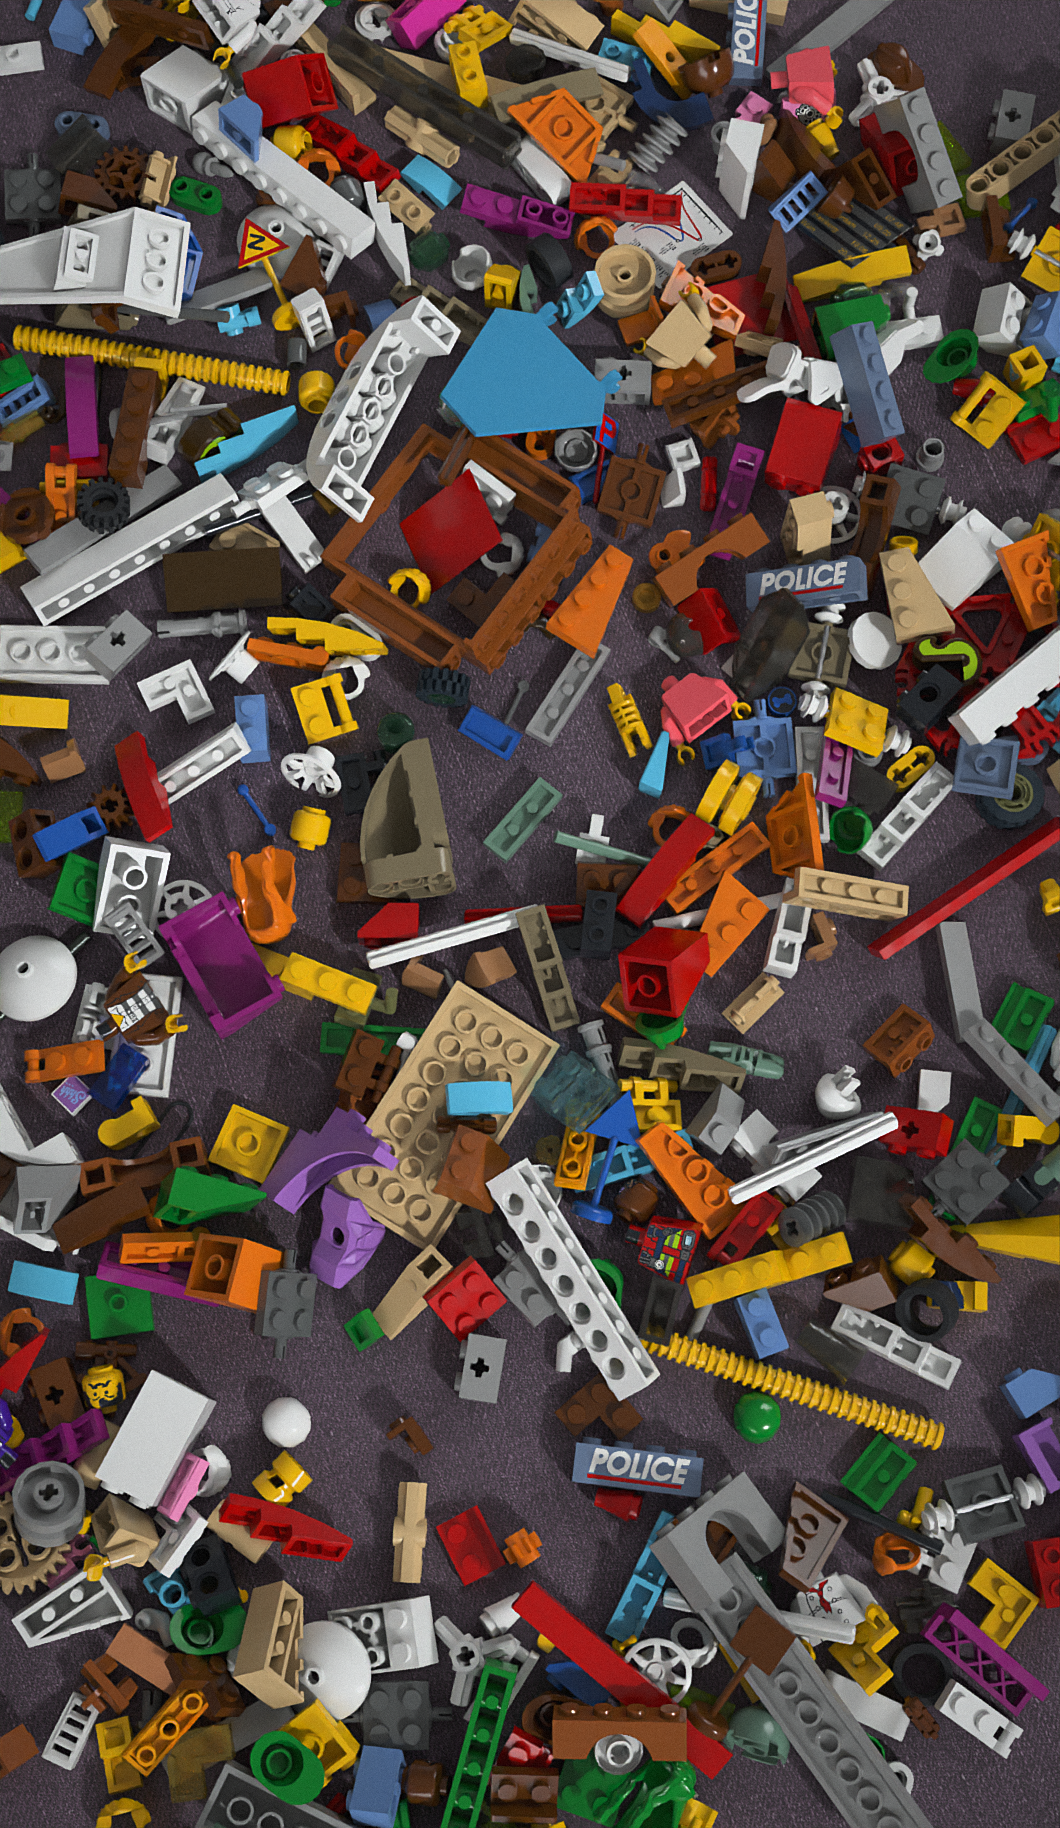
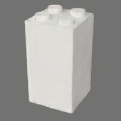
M151 1370L95 1477L103 1480L100 1486L114 1494H123L125 1492L131 1495L128 1501L145 1510L146 1508L157 1507L186 1453L191 1452L216 1401L161 1372Z

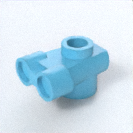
M230 303L217 308V310L228 311L230 314L228 323L217 322L220 333L226 332L227 336L243 333V327L261 324L257 306L240 311L238 303Z
M180 1566L175 1569L170 1578L156 1570L142 1581L149 1593H156L161 1603L173 1615L182 1606L191 1604L187 1593L188 1588L180 1575ZM181 1592L180 1599L174 1603V1594Z

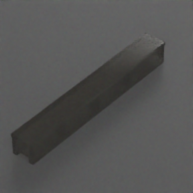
M345 24L340 26V32L335 39L327 42L328 56L336 65L504 170H507L521 153V134Z

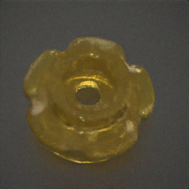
M549 1135L537 1141L536 1157L541 1163L546 1162L548 1165L558 1164L562 1147L560 1138L555 1135ZM552 1148L553 1152L548 1153L547 1149Z

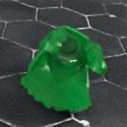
M652 1757L649 1758L640 1769L628 1775L623 1783L610 1793L607 1801L593 1813L594 1821L597 1824H604L633 1790L635 1783L642 1780V1785L637 1795L627 1807L621 1820L613 1828H678L687 1800H690L696 1794L694 1790L696 1783L694 1767L688 1760L687 1762L653 1761Z

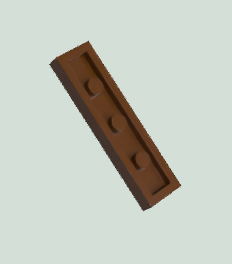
M767 360L662 400L671 428H676L740 403L741 401L737 397V391L753 381L767 377L765 368Z

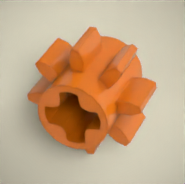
M524 1527L504 1540L508 1548L502 1552L510 1565L517 1562L521 1569L541 1556L537 1548L543 1544L535 1531L528 1534Z

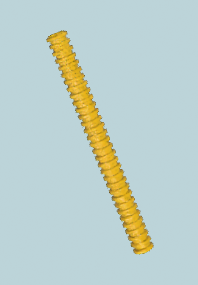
M18 324L13 332L12 341L16 350L23 348L24 351L28 352L31 349L33 353L40 351L43 355L48 352L50 356L57 354L61 358L64 355L66 358L93 355L95 364L100 361L102 365L108 363L109 366L113 367L117 364V367L123 368L126 366L127 369L134 367L136 357L162 359L165 362L170 377L175 375L178 378L179 376H186L188 380H191L193 377L195 381L203 379V382L208 383L210 380L213 384L220 382L222 386L228 383L230 387L237 385L240 389L245 386L247 390L255 388L257 392L262 389L264 393L272 391L274 395L280 392L281 396H286L290 388L291 376L287 370L282 373L280 369L272 371V368L267 367L265 370L263 366L255 368L253 364L247 367L245 363L238 365L237 362L233 361L230 364L228 360L221 362L218 358L212 361L211 357L203 359V356L199 355L195 358L194 354L186 356V353L181 352L178 355L176 351L169 353L168 350L164 349L161 352L159 348L152 350L148 346L144 349L142 345L135 347L131 343L126 346L125 342L118 344L117 341L113 340L109 343L107 339L101 341L99 338H94L92 340L90 336L84 338L82 335H77L75 337L73 333L66 335L65 332H60L58 334L56 330H52L50 333L48 329L41 331L38 327L32 329L31 326H26L24 328L21 324Z
M646 1323L643 1326L639 1340L643 1347L648 1350L649 1354L656 1352L658 1357L665 1355L667 1360L674 1358L678 1364L682 1361L685 1362L687 1367L691 1364L695 1366L694 1369L696 1370L703 1368L705 1373L712 1371L714 1376L721 1374L725 1380L730 1377L734 1383L738 1380L741 1381L743 1386L750 1384L752 1389L759 1387L761 1392L768 1390L770 1395L773 1396L777 1393L781 1399L788 1397L790 1402L797 1400L799 1405L806 1403L808 1408L815 1406L817 1411L820 1412L824 1409L828 1415H831L832 1412L836 1413L837 1418L844 1416L846 1421L853 1419L855 1424L859 1425L862 1422L867 1428L871 1425L874 1426L876 1431L883 1429L884 1434L891 1432L893 1437L897 1438L900 1435L905 1441L909 1438L912 1439L914 1444L921 1442L923 1447L930 1445L934 1451L939 1448L945 1430L942 1422L935 1424L933 1419L926 1421L924 1416L920 1415L917 1418L915 1413L905 1414L906 1411L904 1409L897 1411L895 1406L888 1408L886 1403L882 1402L879 1405L874 1399L870 1402L867 1401L865 1396L858 1398L856 1393L849 1395L847 1390L840 1392L836 1386L832 1389L829 1388L830 1386L827 1383L823 1386L820 1385L818 1380L811 1382L809 1377L802 1379L800 1374L793 1376L791 1371L784 1373L780 1367L776 1370L773 1369L771 1364L764 1366L762 1361L755 1363L753 1358L746 1360L744 1355L737 1357L735 1352L731 1351L728 1354L725 1353L726 1349L723 1348L719 1351L715 1345L708 1347L706 1342L699 1344L697 1339L690 1341L688 1336L684 1335L681 1338L678 1337L679 1333L675 1332L672 1335L669 1334L667 1329L664 1332L660 1331L659 1326L652 1328L650 1323Z

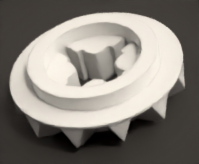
M370 2L363 5L355 15V27L360 33L361 38L366 37L372 43L374 39H380L383 42L384 38L392 37L393 34L385 20L395 10L383 2ZM373 16L380 23V28L375 27L373 24Z

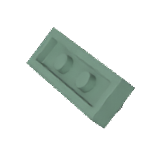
M539 777L484 840L483 846L504 863H507L561 801L563 794Z

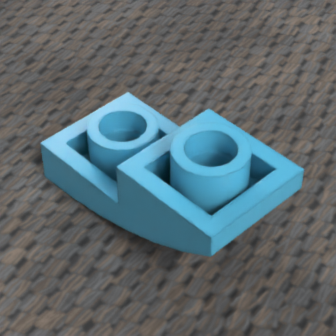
M417 155L400 172L401 176L418 194L424 191L441 210L462 190L448 174L420 155Z
M586 271L576 288L565 289L556 304V307L559 309L557 315L561 318L564 329L570 328L582 320L603 298L604 293L596 271Z
M479 1081L445 1085L447 1115L449 1116L508 1115L513 1112L511 1082Z
M14 1260L8 1291L38 1299L73 1305L79 1273L55 1267H45L22 1260Z

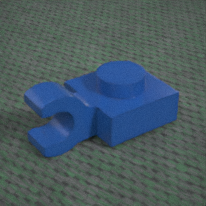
M722 733L700 742L705 769L710 771L720 768L726 759L735 763V753L755 748L752 736L745 738V735H741L731 739L728 733Z

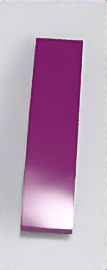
M93 355L65 358V392L70 459L99 456V417L97 412Z
M90 1409L73 1422L61 1423L42 1437L29 1438L13 1449L19 1455L14 1463L7 1470L0 1466V1496L5 1495L7 1491H13L16 1480L27 1468L39 1462L47 1461L68 1464L110 1439L101 1409Z

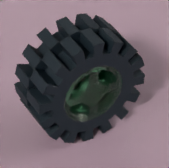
M434 667L433 669L425 668V670L422 669L418 673L415 697L419 701H424L425 704L432 703V706L436 707L438 705H441L442 708H447L448 706L451 708H457V706L464 707L468 702L471 680L464 673L458 674L459 671L457 670L449 671V668L441 670L439 667Z

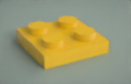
M233 1104L208 1161L263 1184L275 1165L290 1128Z

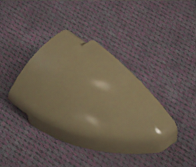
M428 738L409 741L397 751L380 773L366 803L361 825L360 852L367 891L370 895L395 899H415L446 895L457 888L452 866L453 858Z

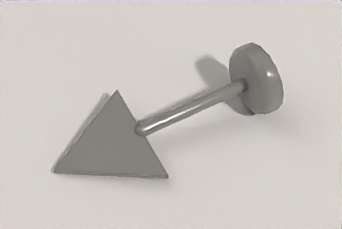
M227 403L170 408V413L174 414L151 418L149 426L186 419L188 416L199 418L227 407ZM121 407L115 408L110 412L109 428L113 439L115 438Z

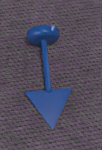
M630 1089L584 1130L585 1132L609 1138L610 1142L592 1201L576 1200L573 1202L570 1212L603 1224H611L613 1218L611 1210L598 1204L617 1142L620 1141L639 1147L635 1140L640 1137V1131Z

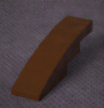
M122 25L98 58L83 88L88 93L110 100L119 80L127 81L137 58L146 57L156 35Z
M774 219L756 277V281L766 284L759 307L770 310L763 333L771 336L775 335L780 322L785 299L787 275L785 243L780 221Z

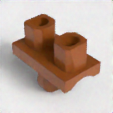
M733 405L709 414L707 418L702 417L690 422L692 433L701 438L703 447L711 450L719 438L724 439L727 434L736 436L741 429L737 423V420L740 418L738 408Z
M107 1653L94 1661L89 1659L82 1666L83 1668L80 1673L93 1686L95 1691L85 1682L79 1690L87 1699L80 1706L85 1711L93 1705L101 1714L108 1707L100 1698L102 1697L119 1716L130 1704L128 1701L133 1697L138 1686L128 1675L116 1686L113 1685L107 1676L118 1667V1664Z

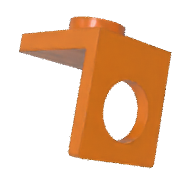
M655 295L650 296L649 310L618 320L617 324L627 347L643 342L639 339L640 337L648 340L664 321Z

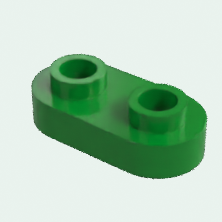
M184 176L177 177L171 182L169 194L171 201L175 205L204 215H214L221 210L223 200L221 192L217 187ZM207 195L212 196V197L209 198V199H205V198H204V197L207 196Z

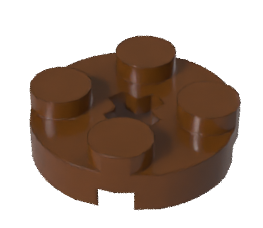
M21 488L9 495L11 499L5 505L3 502L0 505V531L12 544H29L37 540L46 539L51 533L50 527L55 517L52 502L36 488ZM29 511V517L25 520H21L20 518L24 517L26 512Z

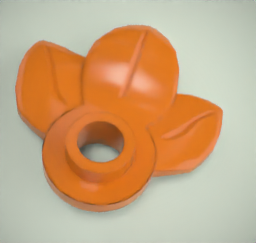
M675 530L668 533L663 542L655 544L650 549L648 555L651 566L657 569L667 561H670L673 565L682 559L679 553L691 546L689 545L691 532ZM659 553H666L668 560H662Z

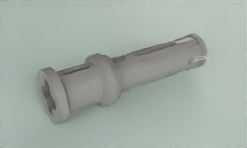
M239 610L238 613L231 614L215 612L212 613L211 617L157 621V632H160L158 633L159 639L213 634L217 638H222L225 634L240 633L243 636L248 630L245 610Z
M601 1019L579 1026L577 1030L578 1033L583 1035L587 1047L586 1057L593 1061L609 1108L623 1095V1092L617 1089L619 1079L610 1055L612 1045L607 1043L602 1028L604 1022Z

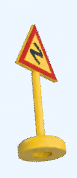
M246 218L238 269L257 261H262L282 304L273 313L272 323L276 330L279 331L295 329L300 324L291 301L288 302L268 257L289 249L290 246Z

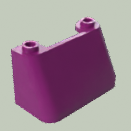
M223 891L158 926L221 1040L233 1034L283 999L281 992L285 991L278 975L276 974L271 977L237 917L242 912L233 897L227 899Z

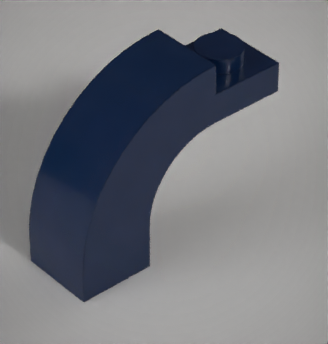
M641 57L632 62L634 70L630 71L636 87H642V89L632 94L641 110L656 124L660 125L657 120L658 115L664 118L668 117L666 112L686 131L699 129L715 122L704 92L683 101L668 100L655 90L643 58Z

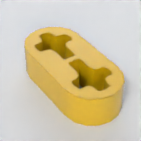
M923 745L916 746L888 769L884 778L887 788L893 792L907 790L934 765V752L929 747ZM917 756H925L927 758L925 765L920 763L915 768L912 766ZM905 770L908 772L903 779L904 783L900 780L897 782L893 781L894 772L897 775H900Z

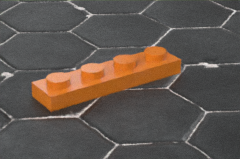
M752 821L693 864L677 881V887L664 900L675 915L680 914L718 886L724 870L733 875L767 850L771 843Z

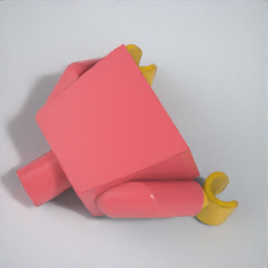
M829 46L814 49L805 48L799 52L788 54L786 56V71L770 72L771 90L787 88L788 101L791 104H806L815 108L822 115L827 114L825 123L831 129H837L842 123L843 109L840 106L832 108V104H834V77L838 71L834 68L835 64L831 60Z
M690 673L679 681L671 675L665 678L661 685V688L665 691L661 697L664 705L660 711L662 728L669 733V741L672 747L676 746L678 750L676 759L682 766L685 765L684 760L681 758L682 752H688L692 760L695 758L694 750L689 746H685V740L690 744L730 712L733 721L744 720L739 715L738 710H742L747 716L751 713L749 704L739 703L736 694L723 680L718 678L701 677L696 673Z

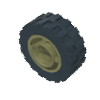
M1017 762L1013 789L1015 801L975 795L976 808L980 811L979 814L987 820L988 824L996 826L997 829L1013 831V829H1021L1026 824L1028 825L1040 812V808L1045 801L1043 799L1045 789H1043V783L1037 777V773L1034 770L1032 771L1028 766L1020 765Z

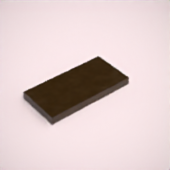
M279 547L162 554L167 612L284 605Z

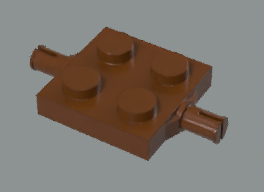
M638 443L635 459H624L614 455L610 457L595 512L610 516L617 521L612 537L618 538V540L625 539L628 524H636L649 529L652 527L667 473L666 471L653 468L646 463L650 446L647 444L644 446V443Z

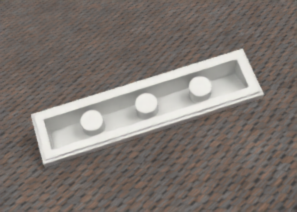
M234 722L157 773L158 781L166 788L169 804L251 752V749L240 727Z

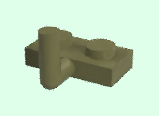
M354 967L351 975L377 985V990L366 1015L339 1005L334 1016V1022L363 1031L371 1009L389 1015L395 1013L398 998L397 989L393 987L388 988L385 1000L376 998L383 976Z

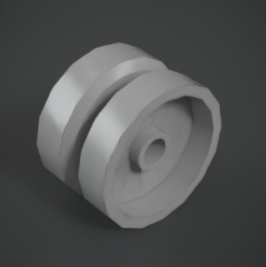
M47 1461L39 1462L27 1468L18 1477L12 1491L15 1526L21 1537L32 1545L45 1548L61 1546L72 1540L82 1529L86 1518L84 1482L78 1471L65 1463Z

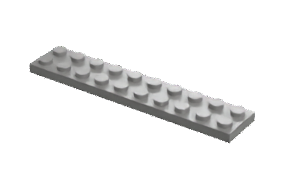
M734 1552L719 1563L734 1586L716 1602L699 1613L739 1668L745 1657L729 1644L756 1605L765 1610L791 1632L793 1630L737 1552ZM798 1637L770 1676L766 1675L754 1664H751L744 1677L774 1720L781 1726L786 1737L851 1828H933Z

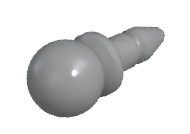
M198 152L192 159V167L198 174H206L210 177L218 175L223 178L233 177L234 175L227 166L219 164L217 158L212 157L206 152Z

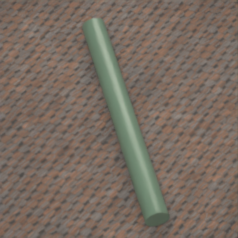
M556 831L553 838L555 843L624 863L637 864L641 868H645L652 859L561 831Z

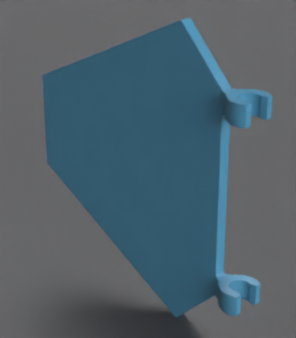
M553 302L546 303L536 314L496 307L442 391L440 398L475 437L602 425L606 393L613 394L620 389V385L617 382L622 380L623 377L614 369L601 381H598L547 327L557 321L553 314L558 312L559 309Z

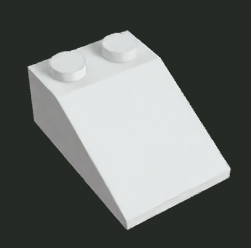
M974 508L960 519L918 563L941 602L953 611L1002 569L995 551L1014 542Z
M105 836L99 863L93 931L114 934L103 917L128 900L149 931L154 935L171 855L163 845ZM129 913L114 924L118 927L132 916ZM136 923L134 926L123 932L122 935H128L139 926ZM143 934L138 938L144 939L146 936Z

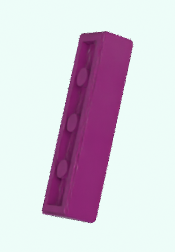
M106 1240L96 1275L98 1279L213 1307L219 1306V1304L184 1295L192 1262L120 1264V1244Z

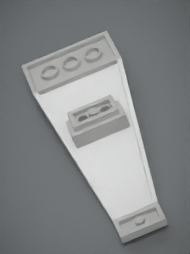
M133 207L1 245L0 305L123 303L178 318L181 309L191 223Z

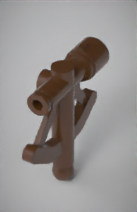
M93 1340L76 1342V1361L95 1360V1364L92 1367L103 1365L105 1362V1365L113 1364L114 1369H117L119 1363L133 1377V1379L124 1383L126 1393L131 1392L147 1380V1374H138L123 1358L137 1357V1344H118V1341H105V1344H96ZM79 1374L77 1376V1381L82 1384V1379L85 1376V1374ZM116 1411L106 1413L104 1416L113 1418L116 1415Z

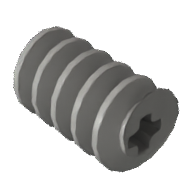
M667 112V118L657 116L660 124L659 127L652 124L649 126L653 133L652 136L645 133L642 134L645 141L644 145L638 142L635 143L638 153L627 152L628 156L647 174H649L648 170L658 171L655 161L662 164L666 162L662 154L663 152L669 155L673 154L670 144L676 146L681 144L677 135L688 136L687 131Z

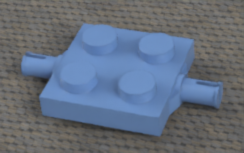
M759 699L753 701L755 717L749 720L732 722L733 738L745 735V738L752 736L755 748L752 750L735 753V763L740 766V774L737 781L741 780L748 772H751L763 779V797L768 798L770 796L772 798L776 796L774 780L783 777H796L797 775L791 717L774 718L767 716L766 700L761 699L759 703Z

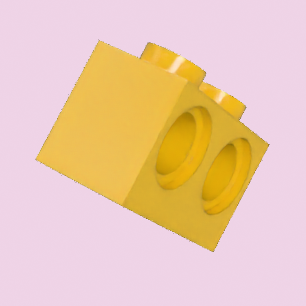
M472 40L448 45L449 67L461 112L488 107V87L476 41Z

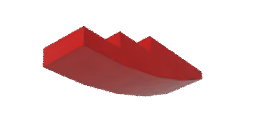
M320 114L304 127L310 133L312 144L315 148H324L336 157L340 168L360 182L374 181L375 189L380 194L395 178L397 180L401 178L398 168L381 160L376 150L357 140L354 132Z
M571 182L570 212L589 216L601 215L612 220L680 226L682 195L654 194L652 189H627L626 184Z
M136 731L116 744L114 748L120 774L134 815L145 840L150 843L173 828L166 788L158 781L156 763L148 756L145 737Z
M690 813L630 887L616 907V912L640 928L677 887V881L695 862L696 854L714 836L715 828Z
M44 1327L20 1345L0 1364V1396L5 1388L14 1393L18 1392L50 1329Z
M229 1493L219 1509V1522L249 1526L250 1538L280 1542L281 1554L342 1562L353 1546V1539L327 1524L293 1509L262 1499Z

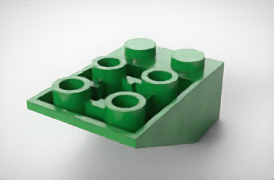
M180 1166V1168L176 1167L161 1182L153 1217L180 1225L191 1224L249 1211L265 1199L267 1193L259 1191L256 1185L250 1183L238 1185L228 1182L229 1179L222 1175L212 1174L207 1176L198 1173L199 1170L194 1167Z

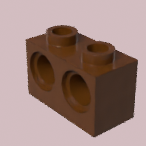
M29 808L8 821L18 876L21 878L44 879L62 867L63 856L45 862L32 837L33 834L56 823L53 810Z

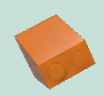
M200 1233L184 1295L256 1314L261 1270L274 1271L283 1268L284 1252L244 1238Z

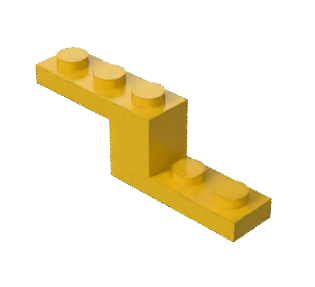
M252 943L271 977L277 974L286 991L311 1001L315 995L366 1015L377 990V985L292 952L290 957H286Z
M838 1232L810 1241L800 1247L769 1251L686 1278L694 1308L697 1309L755 1290L769 1289L852 1263L853 1260L844 1232Z

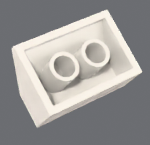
M731 118L729 129L723 128L715 177L720 178L718 190L739 219L745 220L765 124Z

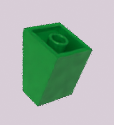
M881 294L815 307L811 327L822 359L837 362L829 336L852 324L873 321L877 335L886 328L887 322L890 321V309L888 304H884Z

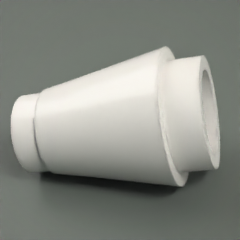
M518 1592L484 1608V1613L478 1617L492 1638L504 1635L520 1617L511 1608L512 1603L520 1595Z

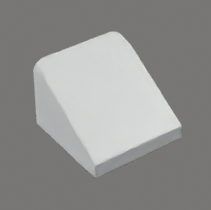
M676 468L665 477L660 494L663 508L679 507L685 503L686 489L681 468Z

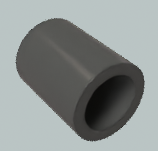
M294 337L287 341V366L294 370L306 368L307 341L305 339Z

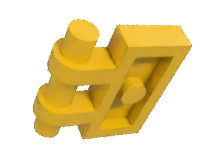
M478 4L476 6H468L463 10L462 14H454L449 17L448 22L444 24L443 28L448 34L459 32L458 39L462 42L475 40L479 53L510 35L513 25L493 10L485 14L483 6Z
M630 1076L629 1079L618 1080V1091L630 1089L640 1132H646L657 1122H663L674 1132L682 1130L680 1100H669V1093L677 1092V1081H670L664 1077L642 1080L641 1077ZM644 1092H653L655 1099H644Z

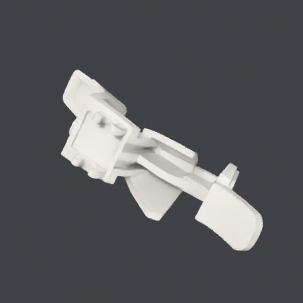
M910 318L890 328L887 327L877 334L888 375L901 363L905 342L924 331V323L922 321ZM780 342L773 345L765 367L767 377L753 381L737 391L738 400L748 403L774 391L782 390L785 396L791 397L804 390H808V400L812 404H822V407L828 409L834 407L836 411L843 413V422L847 423L849 421L848 415L851 409L837 362L814 357L801 358V350L791 343Z

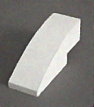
M179 376L156 410L154 417L174 414L170 413V408L199 406L205 392V387ZM188 416L186 419L151 425L147 437V458L167 466L178 448L182 434L190 425L193 417Z
M787 877L775 914L762 971L791 979L797 972L802 943L806 939L811 908L782 903L783 894L794 890V879Z

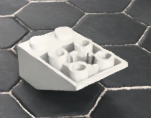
M430 1595L327 1612L329 1621L344 1625L361 1640L369 1656L371 1674L420 1668L439 1662Z

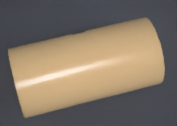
M106 1419L104 1420L110 1439L77 1458L72 1467L78 1471L84 1485L94 1490H97L101 1479L95 1477L121 1428Z
M223 1499L207 1519L209 1523L206 1527L212 1532L217 1533L225 1542L231 1543L233 1548L254 1564H257L273 1541L250 1538L249 1526L219 1522V1509L225 1501Z

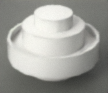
M614 1734L606 1736L595 1743L594 1755L598 1765L605 1772L613 1775H624L633 1771L640 1763L643 1755V1745L639 1740L631 1736Z

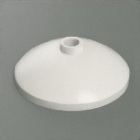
M278 204L260 206L246 216L247 219L290 246L289 249L268 257L277 279L283 278L306 234L311 236L314 242L316 239L320 240V236L315 234L309 226L297 220L291 212ZM245 219L241 223L237 234V247L239 255L241 252ZM275 229H281L279 232H273ZM261 260L247 266L250 270L259 267L265 269Z
M42 935L22 938L5 948L0 954V1011L9 1018L25 1022L37 1021L58 1011L71 996L77 980V966L70 950L57 939ZM28 967V970L25 973H21L23 969Z
M326 1620L314 1621L304 1625L303 1639L298 1640V1659H304V1670L299 1671V1691H304V1702L291 1706L299 1713L318 1698L335 1721L342 1720L361 1706L369 1691L371 1665L368 1653L356 1634L344 1625ZM313 1671L317 1672V1674L319 1675L318 1682L315 1681L312 1677Z

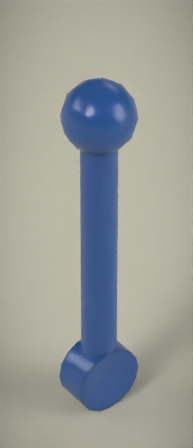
M1033 197L1028 198L1026 206L1011 222L1004 224L1003 231L1006 230L1007 234L1013 232L1017 222L1030 209L1037 207L1038 200Z
M244 784L239 785L237 788L238 794L244 796L264 825L265 834L267 836H274L276 834V827L273 824H269L248 793V786Z

